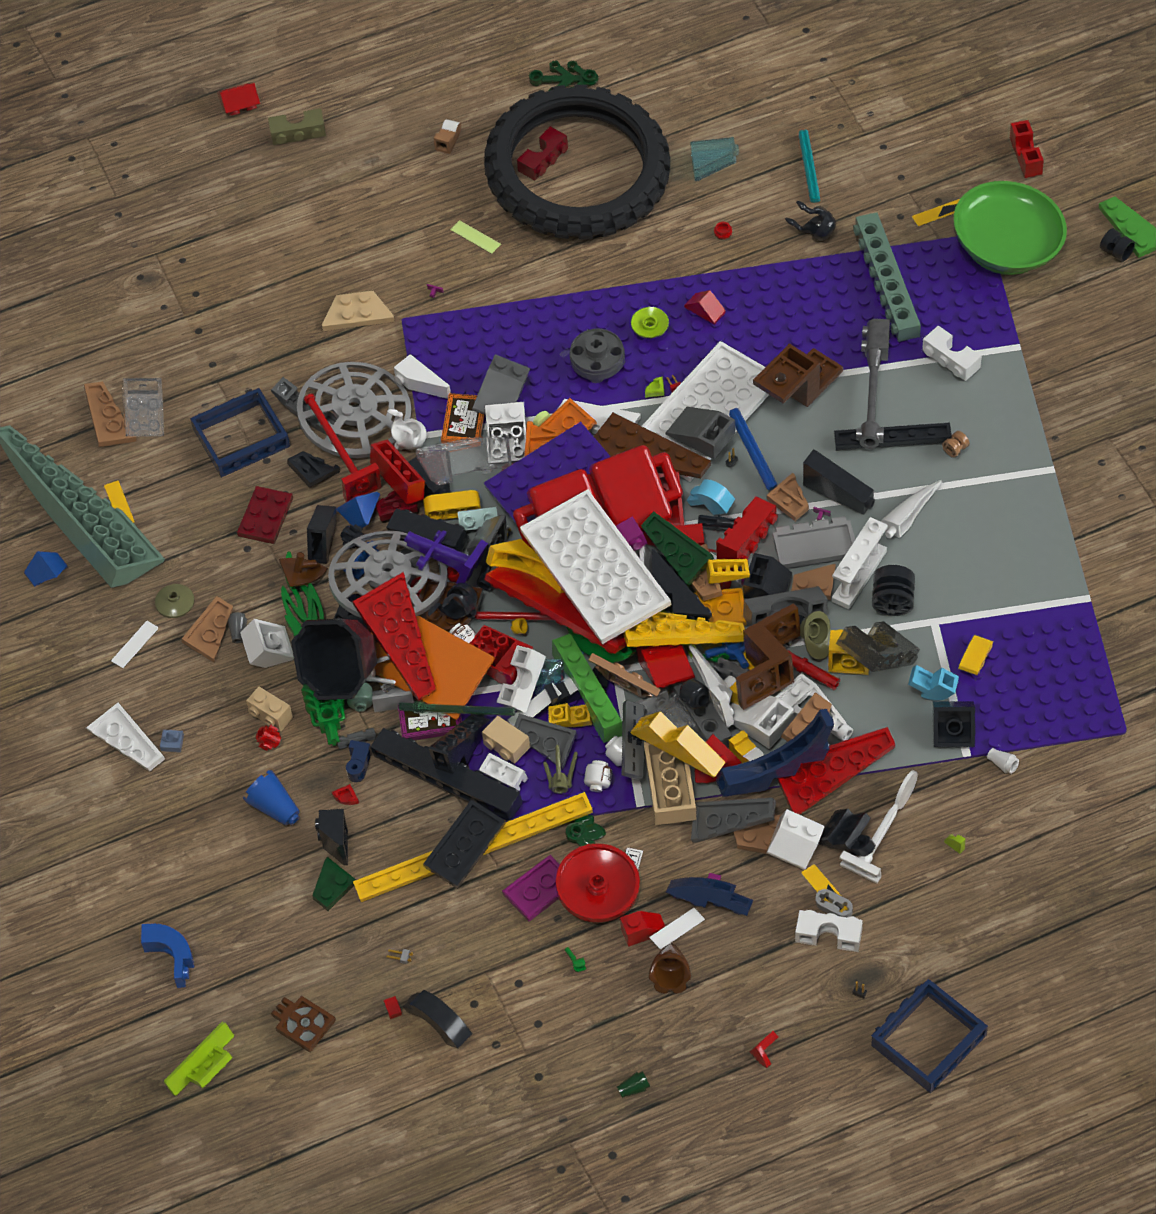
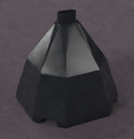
M320 619L304 621L301 625L302 629L291 641L298 681L302 685H307L314 691L313 696L318 700L354 698L377 665V639L358 620Z

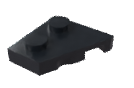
M305 451L287 459V464L309 488L340 473L338 465L330 466L325 463L324 459L314 457Z

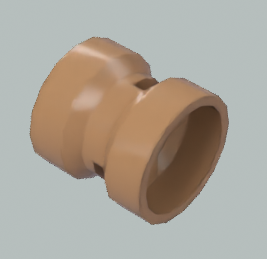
M956 431L952 434L951 439H947L942 443V446L949 456L955 458L960 454V450H964L969 446L970 442L963 432Z

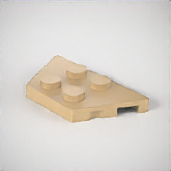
M374 291L336 295L322 323L323 331L389 323L394 322V316Z

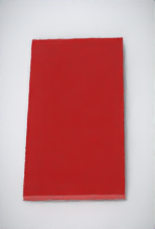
M497 567L486 574L485 580L494 588L503 590L510 597L522 601L524 605L533 607L540 614L549 616L560 625H565L572 629L575 634H580L591 643L602 646L607 652L617 653L627 646L623 633L602 644L566 593H559L543 580L528 573L506 567Z

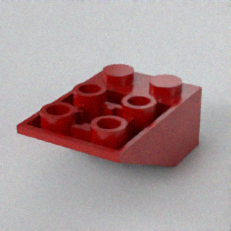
M486 625L482 626L474 639L469 643L495 657L486 674L498 683L512 685L517 678V669L510 664L517 645L533 649L532 646Z
M681 644L676 646L636 647L638 662L655 687L665 688L670 684L686 682L691 678H695Z

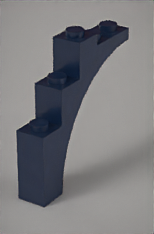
M820 709L803 731L774 751L752 761L721 768L716 782L722 797L768 790L774 778L796 775L801 763L824 760L829 751L827 739L834 728V720L828 710Z

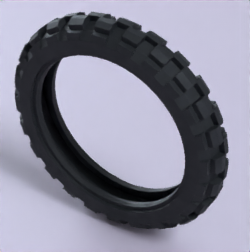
M574 84V88H565V85L551 87L550 91L547 92L539 90L530 94L527 100L520 99L510 107L507 113L504 112L496 121L495 127L491 129L487 138L484 168L491 193L497 197V202L506 212L512 213V217L526 226L529 224L532 226V230L542 234L554 233L556 238L569 239V236H577L579 240L593 239L594 235L606 237L616 234L618 229L625 230L636 224L638 219L646 217L654 209V205L660 201L668 184L670 155L667 139L663 136L662 129L656 120L651 119L649 113L639 104L633 105L630 98L620 93L613 95L609 89L601 87L589 89L587 85ZM565 117H586L608 123L627 135L641 155L643 168L636 182L621 196L599 205L571 207L552 203L531 192L515 173L512 165L513 152L528 132L543 123Z

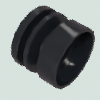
M886 565L876 569L873 574L874 590L872 591V607L875 611L888 616H900L911 612L914 607L915 574L913 571L900 565Z

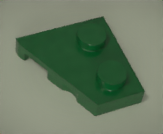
M327 857L312 894L313 900L329 911L354 887L353 881L356 879Z

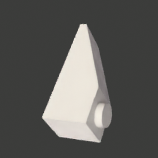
M411 354L394 367V378L399 385H404L409 390L448 399L450 393L449 384Z

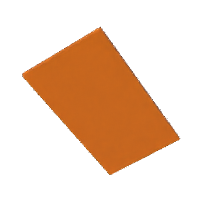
M416 616L428 665L430 666L436 688L435 692L421 699V701L457 720L495 657L424 618ZM379 642L376 643L377 659L387 656ZM391 660L377 663L375 672L378 677L382 678L379 675L381 673L386 679L395 680L394 686L405 692L411 691Z

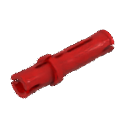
M787 650L792 655V664L797 669V672L807 674L832 690L838 687L839 683L837 682H840V678L808 662L807 658H801Z

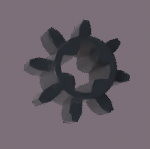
M356 524L354 526H346L341 532V540L344 541L342 545L364 535L362 533L363 528Z

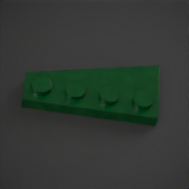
M654 511L641 525L643 531L688 587L707 567L708 560L714 559L710 552Z

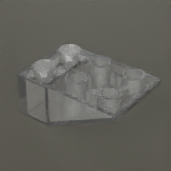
M123 378L122 402L125 435L164 436L161 378Z

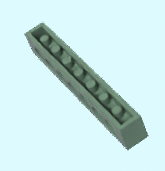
M878 213L857 216L856 225H853L854 234L859 237L860 250H864L865 263H869V273L871 278L875 279L874 286L876 292L880 293V303L886 308L885 315L886 319H890L892 334L896 335L898 342L920 337V322Z

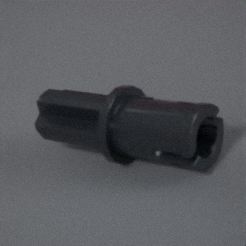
M719 514L718 517L699 515L698 524L702 523V526L716 527V530L732 529L736 518L721 517Z

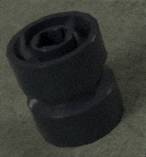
M1114 228L1106 232L1100 243V249L1108 254H1112L1113 257L1121 262L1127 260L1135 248L1134 240L1127 236L1123 237V234Z

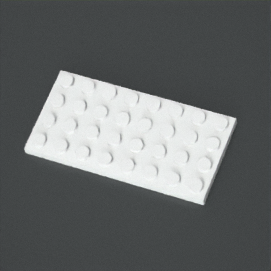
M720 341L649 417L642 427L711 460L710 457L665 434L686 407L716 410L728 416L731 409L738 408L746 421L769 396V394L753 385V379L765 367ZM679 475V476H681L682 478L686 479V480L689 481V482H691L692 479L694 478V477Z
M588 489L520 527L521 533L602 644L671 605L669 597Z

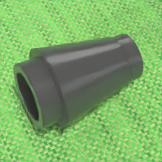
M232 613L228 619L232 642L243 643L240 632L246 627L247 618H245L244 613Z

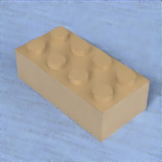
M644 742V755L655 825L697 820L689 764L648 742Z

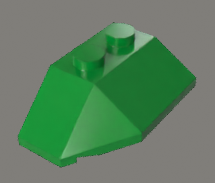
M567 627L569 634L572 635L580 650L589 656L594 653L610 663H614L636 654V648L627 646L617 653H609L602 646L591 643L586 637L575 634L572 629Z

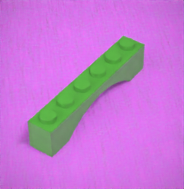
M567 634L552 640V656L559 668L572 679L588 708L594 727L603 743L610 741L615 736H622V720L572 635Z

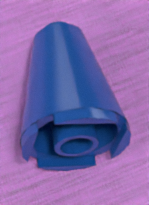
M272 770L266 771L269 775L266 777L259 776L247 789L248 797H243V800L285 826L295 824L300 817L298 815L299 809Z

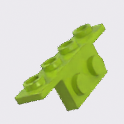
M221 1022L164 1080L165 1085L173 1095L177 1096L190 1081L204 1088L232 1059L230 1053L223 1049L234 1037V1034L225 1022Z

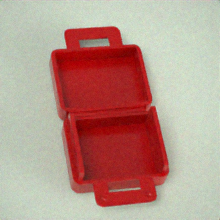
M640 445L591 464L589 468L590 474H587L583 469H578L529 488L527 496L530 504L515 509L513 516L522 540L532 548L520 530L521 526L528 523L527 517L535 515L537 518L587 489L615 526L633 516L641 530V525L653 511L665 520L670 519L672 509L669 502L681 498L683 490L669 454L662 452L651 456L649 448L645 445ZM656 467H662L670 490L664 491Z

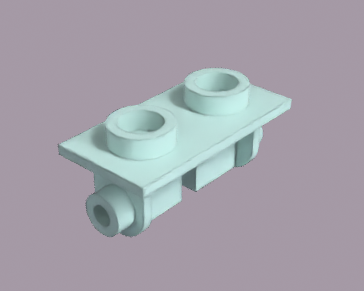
M496 507L458 512L459 524L465 530L478 529V527H482L485 520L498 516Z

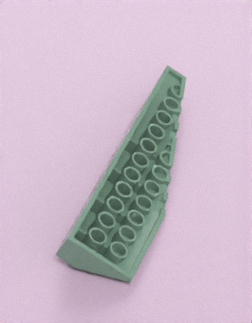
M10 425L0 427V445L27 487L52 520L111 588L126 585L164 562L165 558L121 509H114L110 506L111 502L106 498L101 499L97 496L96 490L92 487L84 486V481L63 465H56L51 456L43 455L39 452L40 448L38 446L27 443V438Z

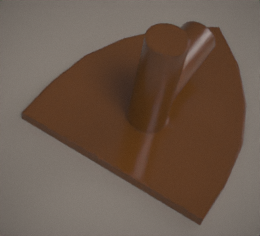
M298 552L296 558L279 559L289 587L306 585L317 581L325 574L328 568L317 563L316 560L304 559L305 555L302 552Z

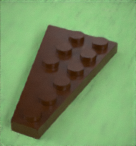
M612 412L594 435V438L610 456L640 445L647 446L651 456L666 452L671 458L675 472H679V475L701 479L711 466V460ZM661 466L656 467L658 471L663 472Z

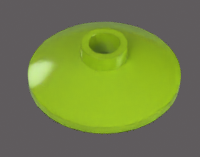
M655 307L642 308L631 319L633 331L644 338H655L662 335L669 325L666 313Z

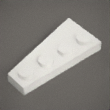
M564 399L559 407H561L568 399ZM574 401L596 420L597 424L589 430V432L594 434L598 432L612 412L636 424L641 419L640 413Z

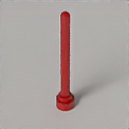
M477 611L474 617L475 619L515 620L518 618H524L525 620H554L549 616L540 614V612Z

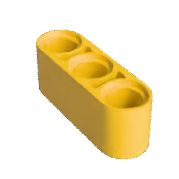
M475 490L429 495L423 500L425 515L436 520L458 518L459 511L481 509L480 495Z

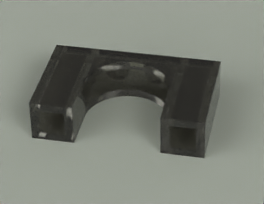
M884 621L874 623L868 635L857 626L845 627L836 642L839 647L871 672L911 666L916 662L917 654L920 648Z

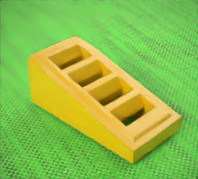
M714 559L707 562L708 584L750 577L747 559Z

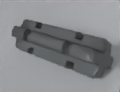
M374 728L365 729V732L361 730L347 734V737L340 736V742L337 743L338 748L347 747L350 744V740L366 742V739L368 741L376 739Z

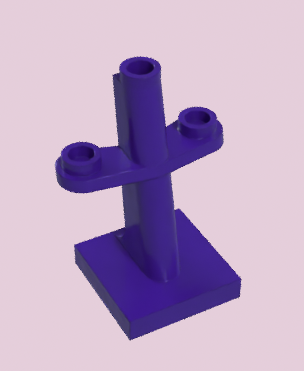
M438 530L433 541L411 531L408 532L404 539V542L407 543L406 546L426 555L425 557L421 556L417 561L416 566L419 567L418 570L422 571L430 558L436 559L459 572L460 575L456 584L469 581L488 545L487 542L481 539L472 554L467 555L441 544L447 531Z

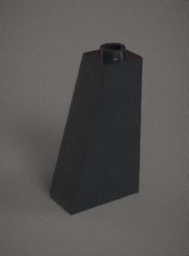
M813 449L803 462V486L863 515L868 509L873 507L875 503L874 489L818 451Z

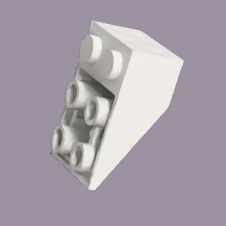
M524 402L485 405L490 463L519 461L525 457L526 422Z
M768 696L744 710L735 703L730 705L734 711V715H732L733 725L741 731L744 730L750 737L768 749L776 743L794 720V708L773 696Z

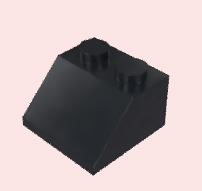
M933 701L934 747H975L974 701Z
M344 809L319 810V818H315L318 841H322L323 849L342 865H348V827Z

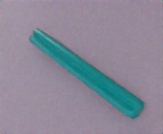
M806 129L800 130L799 140L810 201L818 203L820 201V193L809 132Z

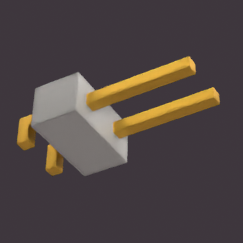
M403 949L402 952L388 950V952L402 955L401 958L387 955V958L398 959L403 964L412 961L409 956H413L410 950Z

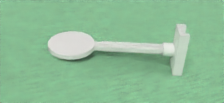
M912 770L906 776L897 793L893 807L887 812L872 838L876 845L874 851L867 856H859V858L843 851L840 856L842 860L840 866L876 884L879 882L881 869L870 864L873 859L874 852L895 819L898 809H901L911 796L918 777L916 771Z

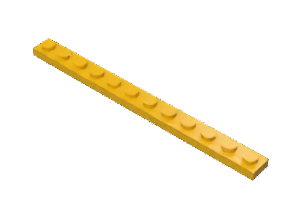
M583 792L506 822L483 855L593 813L586 793ZM432 851L353 881L360 902L433 875L434 873L423 866V863Z

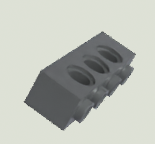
M684 682L672 684L671 698L675 704H679L683 718L685 720L688 719L690 722V728L704 742L714 734L729 748V739L732 738V734L710 699L705 706L693 709L682 702L679 697L680 687Z

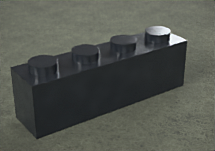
M396 508L386 526L388 531H399L407 534L411 531L432 541L438 530L447 531L441 544L460 552L463 551L469 539L465 528L460 524L453 525L442 519L436 520L424 514H414L407 509L400 510Z

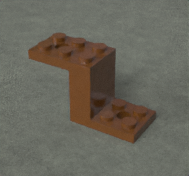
M789 343L753 379V385L783 404L792 397L808 407L843 372V366L814 348L805 354Z
M794 603L743 630L746 658L755 667L736 677L738 702L743 710L794 683L792 655L783 646L800 636L798 607Z

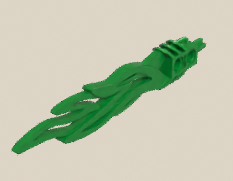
M290 551L287 552L286 558H292ZM311 583L308 584V588L306 585L299 586L307 598L308 617L295 586L289 587V589L293 593L298 607L293 603L285 586L281 587L282 601L287 614L284 617L293 636L298 635L302 627L290 611L287 603L301 622L318 620L316 607L320 619H325L321 601ZM303 685L301 692L305 703V710L310 715L312 725L315 727L320 726L321 734L326 733L328 745L336 746V743L340 742L337 730H341L340 722L345 719L343 708L345 699L318 700L313 696L314 691L307 685Z

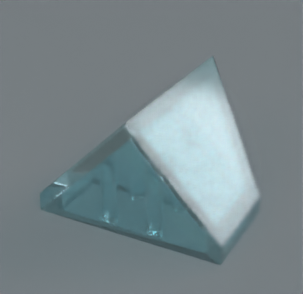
M545 659L534 689L536 696L544 690L545 685L550 683L558 684L565 678L564 662L561 659Z

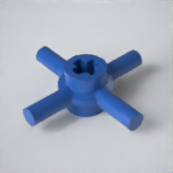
M723 642L722 646L704 651L706 658L726 653L729 655V659H737L743 669L749 666L748 661L743 655L745 651L744 642Z

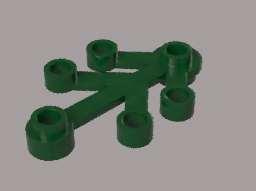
M574 60L567 63V70L558 61L550 62V71L553 73L558 72L560 75H543L540 70H533L529 73V82L533 86L552 82H561L557 86L565 85V88L573 82H578L577 85L593 86L599 80L598 74L594 70H584Z

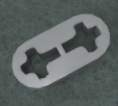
M822 889L816 893V905L820 910L840 917L852 916L853 906L848 899L828 889ZM825 897H828V898H829V902H828V901H825L824 903L821 902V898H823V899H824ZM847 906V911L844 910L841 913L840 908Z

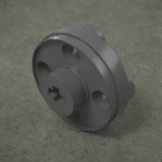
M590 329L584 331L571 344V366L578 375L589 379L592 383H600L604 379L615 375L624 365L625 351L622 341L609 330Z

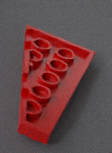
M888 727L845 740L830 745L824 760L801 763L796 775L777 778L790 810L796 814H802L894 749V739Z

